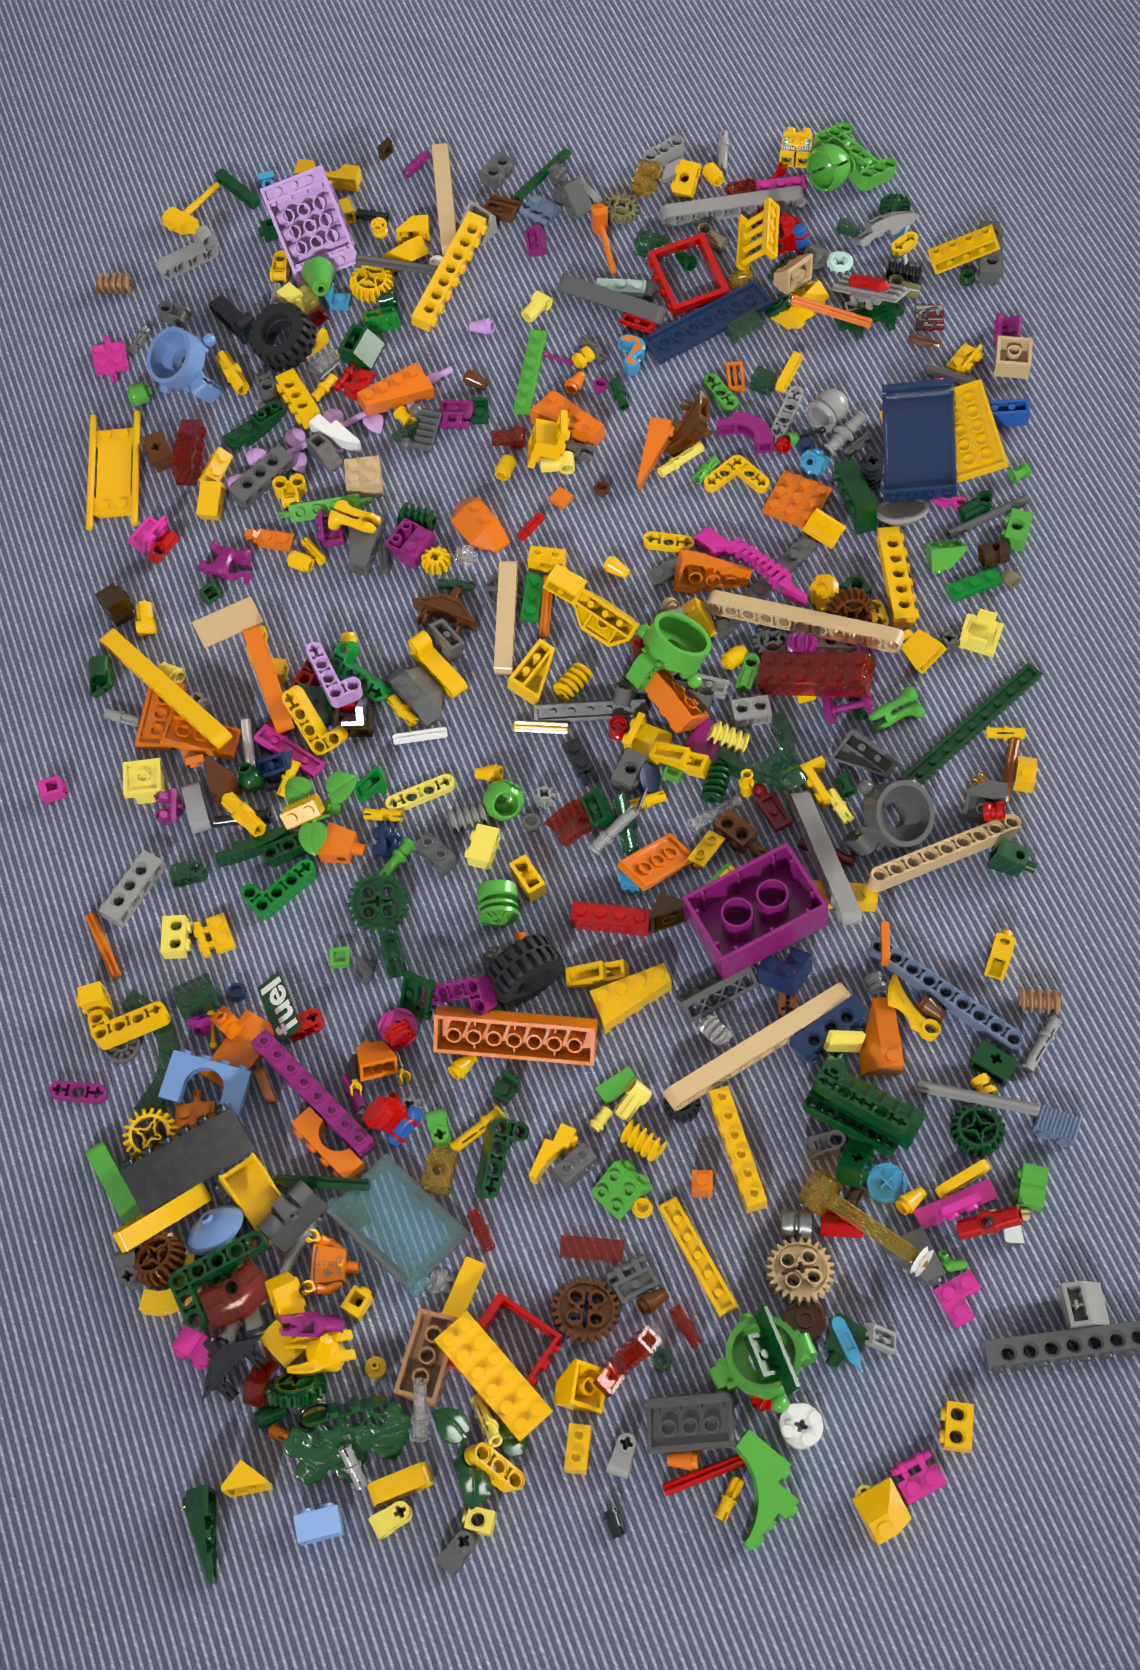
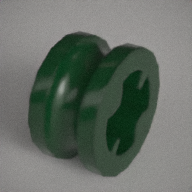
M970 269L962 270L959 278L960 284L971 286L974 283V271Z

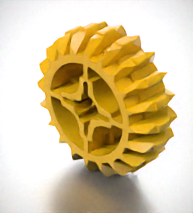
M361 265V268H356V272H352L349 280L353 296L357 300H361L362 303L367 301L368 304L370 302L376 304V301L379 300L378 296L381 295L380 292H389L394 287L392 273L387 268Z
M150 1108L149 1114H147L146 1109H142V1116L135 1112L134 1115L137 1119L129 1118L128 1121L132 1123L131 1126H124L129 1133H123L122 1136L129 1139L125 1140L123 1144L125 1146L130 1145L126 1151L128 1153L133 1152L132 1155L136 1157L140 1155L141 1150L135 1143V1134L143 1137L142 1145L145 1148L150 1144L159 1143V1139L164 1137L158 1133L160 1121L164 1123L167 1134L171 1136L176 1134L172 1132L176 1131L178 1127L176 1125L171 1126L175 1120L173 1118L167 1120L169 1118L167 1112L162 1115V1110L158 1109L155 1114L154 1108ZM153 1120L148 1127L138 1128L143 1122ZM154 1133L158 1138L150 1137L149 1139L145 1134Z

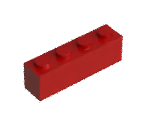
M573 901L570 915L571 928L649 937V914L651 909Z

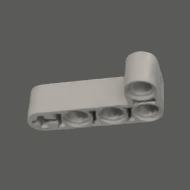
M200 226L196 230V242L157 260L155 267L163 279H172L219 255L216 238L207 226Z

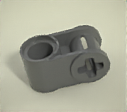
M167 300L160 302L158 305L161 320L179 328H184L186 320L192 316V312L187 307Z
M268 369L266 372L259 374L254 373L263 400L266 402L274 401L277 398V392L271 370Z
M835 1129L809 1136L804 1142L809 1147L811 1161H817L842 1152L845 1148L846 1138L844 1133ZM839 1138L842 1142L839 1145H834L831 1143V1139Z
M137 1247L124 1253L119 1251L114 1254L119 1282L131 1290H137L143 1285L137 1279V1276L134 1275L136 1267L133 1266L136 1264L135 1259L137 1258L135 1253L139 1252Z
M468 1531L458 1532L449 1545L440 1553L436 1563L454 1577L475 1550L476 1538ZM462 1538L468 1539L470 1543L468 1547L462 1546Z

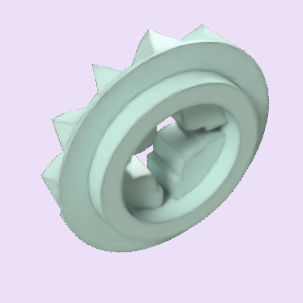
M844 251L833 252L829 255L827 267L830 268V271H835L836 274L838 272L844 274L845 271H850L851 267H853V258Z

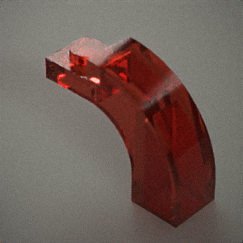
M648 1325L644 1326L607 1360L592 1383L607 1398L611 1397L626 1376L640 1362L651 1356L662 1340Z

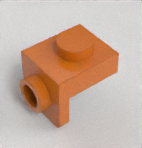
M181 749L185 766L190 765V768L201 766V762L204 761L203 754Z

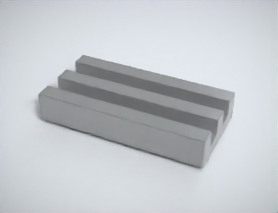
M873 1322L866 1323L869 1331H866L865 1336L869 1337V1340H865V1345L888 1355H896V1332ZM875 1331L878 1332V1333H880V1334H883V1335H885V1336H887V1337H890L891 1340H888V1339L885 1338V1337H881V1336L875 1334Z

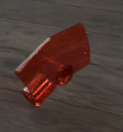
M580 798L568 802L544 822L546 826L556 833L558 840L566 848L571 846L582 835L590 834L593 829ZM582 822L588 823L586 825H580V823Z
M250 1259L229 1279L199 1292L200 1300L213 1331L250 1316L269 1297L265 1281L269 1280V1278ZM230 1283L238 1285V1290L235 1294L227 1293V1286Z

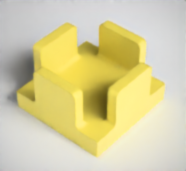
M980 608L977 616L967 614L959 639L961 641L959 648L993 657L1004 627L1003 623L996 621L997 613Z
M160 758L123 762V796L125 799L135 798L138 804L156 802L155 794L159 791H166L165 775L162 771V761Z

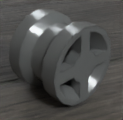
M882 971L872 972L864 977V982L869 986V994H878L888 988L887 983L883 980L884 975Z

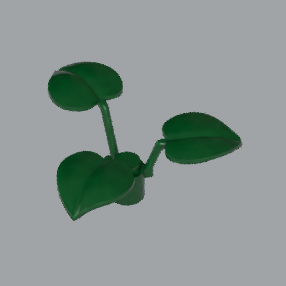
M445 1407L437 1409L431 1414L435 1420L436 1429L440 1437L448 1444H458L462 1440L460 1449L457 1451L459 1456L454 1460L453 1465L459 1473L458 1482L463 1498L470 1510H473L491 1495V1479L486 1472L477 1471L476 1466H470L464 1458L465 1451L463 1450L467 1440L465 1433L470 1429V1423L466 1415L455 1408ZM503 1422L498 1424V1431L503 1439L501 1443L503 1454L508 1457L521 1455L528 1447L529 1436L527 1435L519 1442Z

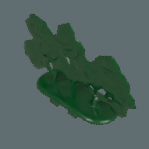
M374 1395L359 1400L357 1396L349 1398L348 1403L336 1405V1401L328 1403V1408L303 1417L301 1422L304 1425L317 1424L313 1431L294 1427L288 1433V1437L282 1440L285 1455L300 1459L301 1462L297 1465L294 1476L301 1480L304 1485H311L323 1480L324 1475L330 1468L335 1470L339 1479L353 1483L350 1474L345 1471V1464L338 1452V1448L342 1445L346 1448L345 1444L351 1443L357 1460L361 1461L362 1466L366 1461L364 1454L368 1450L375 1452L380 1458L396 1460L402 1452V1447L407 1444L410 1438L408 1429L413 1425V1416L404 1414L402 1406L396 1402L387 1405L382 1413L372 1411L371 1409L379 1407L386 1402L387 1397L385 1395ZM364 1412L365 1417L359 1425L351 1426L347 1423L346 1416ZM382 1415H386L387 1420H384ZM372 1416L373 1419L377 1417L382 1422V1425H374L370 1417ZM338 1418L341 1420L339 1424L330 1430L323 1424V1422ZM368 1420L369 1424L365 1427L364 1423ZM317 1432L320 1433L319 1439H316L315 1434Z

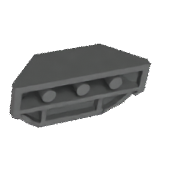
M421 666L396 668L382 678V681L392 687L393 693L404 704L409 706L412 713L419 718V721L426 728L441 719L444 691Z

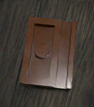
M490 194V198L487 199L483 208L495 215L496 219L512 223L518 213V209L521 207V202Z

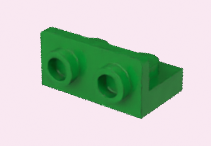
M394 305L362 313L366 327L374 334L401 327Z

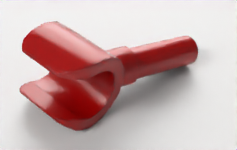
M779 162L777 171L770 179H775L779 175H785L787 165L782 167V162Z

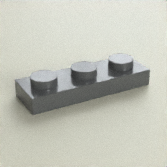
M678 556L647 570V576L655 588L674 579L675 564Z

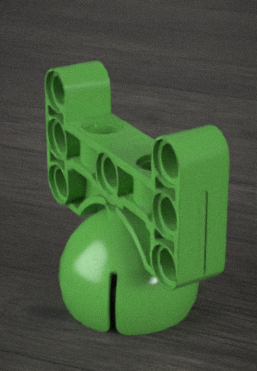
M841 122L816 133L812 152L807 158L806 169L810 173L819 168H824L809 175L811 183L820 191L830 192L840 188L849 176L850 181L859 190L868 191L892 180L897 162L891 158H885L881 161L877 160L850 137L853 126L850 123Z

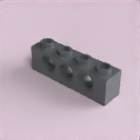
M980 221L979 229L992 224L1000 250L978 258V284H999L1000 277H1003L1004 267H1001L1004 255L1001 254L1003 251V241H1000L1003 238V228H1000V221Z
M278 444L275 448L270 449L263 459H259L255 466L250 470H246L239 480L234 481L230 485V488H228L230 497L246 510L273 486L272 480L275 477L284 476L295 466L294 457Z

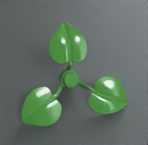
M337 771L329 776L326 782L329 799L322 801L325 807L323 812L325 815L313 819L312 823L306 822L302 824L299 830L300 844L309 854L317 856L327 838V828L323 823L317 821L330 818V815L337 816L340 813V804L351 795L358 779L357 775ZM300 776L290 778L285 785V799L287 803L291 805V803L294 804L305 797L308 798L313 788L311 782Z

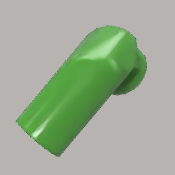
M938 1251L937 1256L946 1271L953 1272L967 1269L966 1259L953 1260L949 1257L947 1251Z

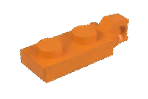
M246 529L244 535L246 541L253 542L257 547L291 552L296 538L293 533L266 529Z

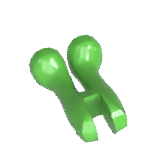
M912 685L906 686L902 693L890 702L874 709L873 714H868L870 721L884 717L872 724L874 731L883 730L907 716L916 718L925 716L923 707L916 701L918 700V695ZM906 703H909V704H907L906 706L902 707L901 709H899V710H897L896 712H894V713L891 714V712H892L894 709H896L897 707L902 706V705H904V704H906Z

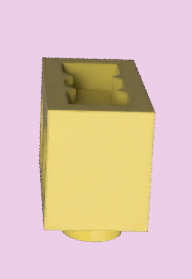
M186 915L162 916L160 952L164 959L188 958V951H191L189 933H192V922H189ZM177 926H181L180 929L174 930ZM180 944L179 947L173 948L174 945Z

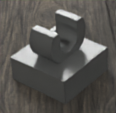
M361 957L355 960L353 972L360 982L366 985L370 983L377 964L373 959L365 962Z

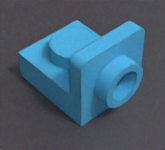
M330 286L329 292L326 294V302L329 304L330 310L349 311L352 300L351 293H335L334 287Z

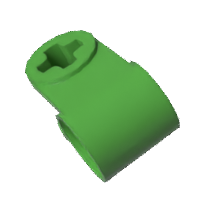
M445 1107L426 1112L427 1126L435 1147L440 1150L447 1149L452 1139Z

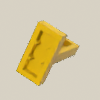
M821 755L789 770L788 781L790 785L804 780L806 788L811 789L816 804H820L822 809L830 806L831 797L817 776V773L825 770L826 761Z

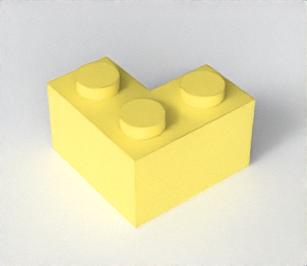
M288 282L277 291L279 302L293 303L300 307L307 315L317 306H320L318 296L305 284L297 289Z

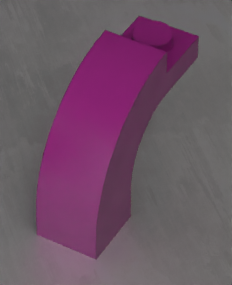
M732 412V418L716 420L717 436L742 434L752 440L756 454L773 452L774 440L772 432L761 418L746 412Z

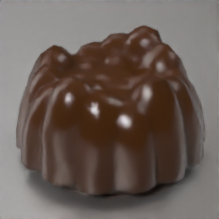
M606 481L595 483L594 491L596 495L601 498L605 497L610 491L609 483Z

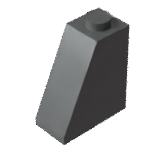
M923 1226L883 1244L882 1249L884 1253L924 1287L927 1285L934 1287L943 1282L942 1279H944L946 1272L935 1250L930 1262L918 1277H916L915 1272L910 1273L914 1261L925 1247L928 1246L929 1251L934 1250Z

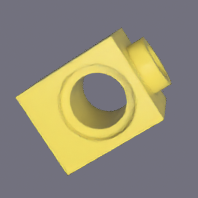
M476 1507L473 1510L469 1508L468 1511L465 1510L463 1513L462 1524H465L464 1529L466 1531L492 1537L497 1513L480 1507ZM477 1515L484 1516V1523L481 1526L473 1525V1519Z

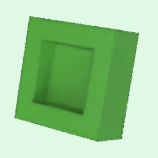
M349 947L330 948L331 969L350 968Z

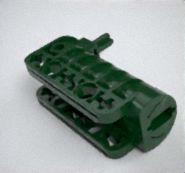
M835 1052L833 1056L829 1055L803 1103V1110L853 1139L873 1145L874 1150L883 1155H893L898 1145L908 1150L927 1113L848 1073V1068L845 1067L846 1063H844L847 1055L844 1052ZM827 1113H833L836 1116V1118L828 1115ZM864 1133H870L874 1138H871Z

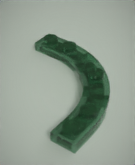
M132 990L121 1006L131 1012L153 1002ZM171 1022L164 1027L152 1031L158 1045L159 1060L157 1072L151 1086L134 1107V1110L142 1115V1109H146L147 1114H149L150 1108H154L156 1114L157 1110L161 1109L166 1100L159 1098L158 1095L173 1050L180 1051L178 1038Z

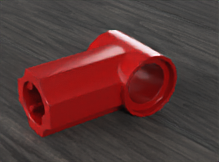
M167 530L152 545L148 553V558L152 563H161L164 557L180 540L173 530Z

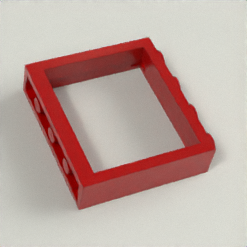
M704 232L648 251L647 266L653 272V280L655 283H658L660 296L664 297L666 301L665 307L670 311L672 317L703 307L729 293L730 289ZM697 245L717 290L676 303L657 259Z
M498 1292L477 1322L485 1332H487L503 1307H505L553 1340L526 1378L529 1384L535 1388L539 1381L537 1377L541 1371L545 1372L551 1364L550 1358L554 1353L558 1354L563 1347V1337L556 1330ZM450 1361V1362H449L450 1367H451L452 1369H454L456 1372H458L459 1374H461V1372H460V1371L455 1367V1365Z

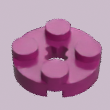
M395 1008L389 1013L387 1011L379 1020L378 1030L380 1037L390 1047L391 1042L385 1038L384 1032H388L387 1028L394 1022L398 1024L401 1019H407L411 1024L410 1028L416 1031L415 1038L418 1035V1022L413 1013L405 1008Z

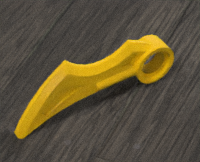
M893 974L887 990V1005L900 1010L907 1017L910 1028L918 1032L924 1040L934 1041L941 1032V1026L933 1019L924 1018L905 994L897 974ZM925 1027H931L934 1033H928Z

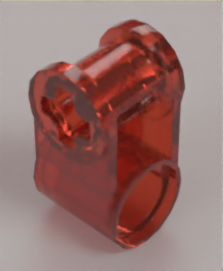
M754 179L730 182L725 186V192L728 195L757 191V184Z

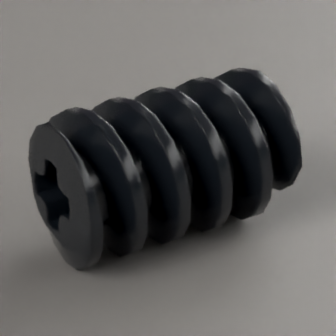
M890 257L886 278L889 279L891 275H900L903 279L906 278L907 282H910L912 279V283L916 284L918 280L920 281L923 264L917 268V262L913 266H911L910 261L904 265V259L898 263L897 258L891 262Z
M869 451L862 458L860 471L870 489L880 484L884 464L883 456L875 451Z

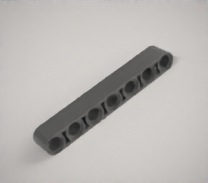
M562 274L557 287V291L624 314L629 313L653 321L657 325H662L667 312V308L566 274Z

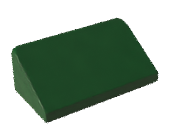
M594 788L580 798L593 829L614 822L605 797L600 790Z

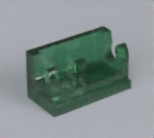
M752 309L727 324L724 335L735 344L741 337L756 328L759 330L764 325V322L755 310Z

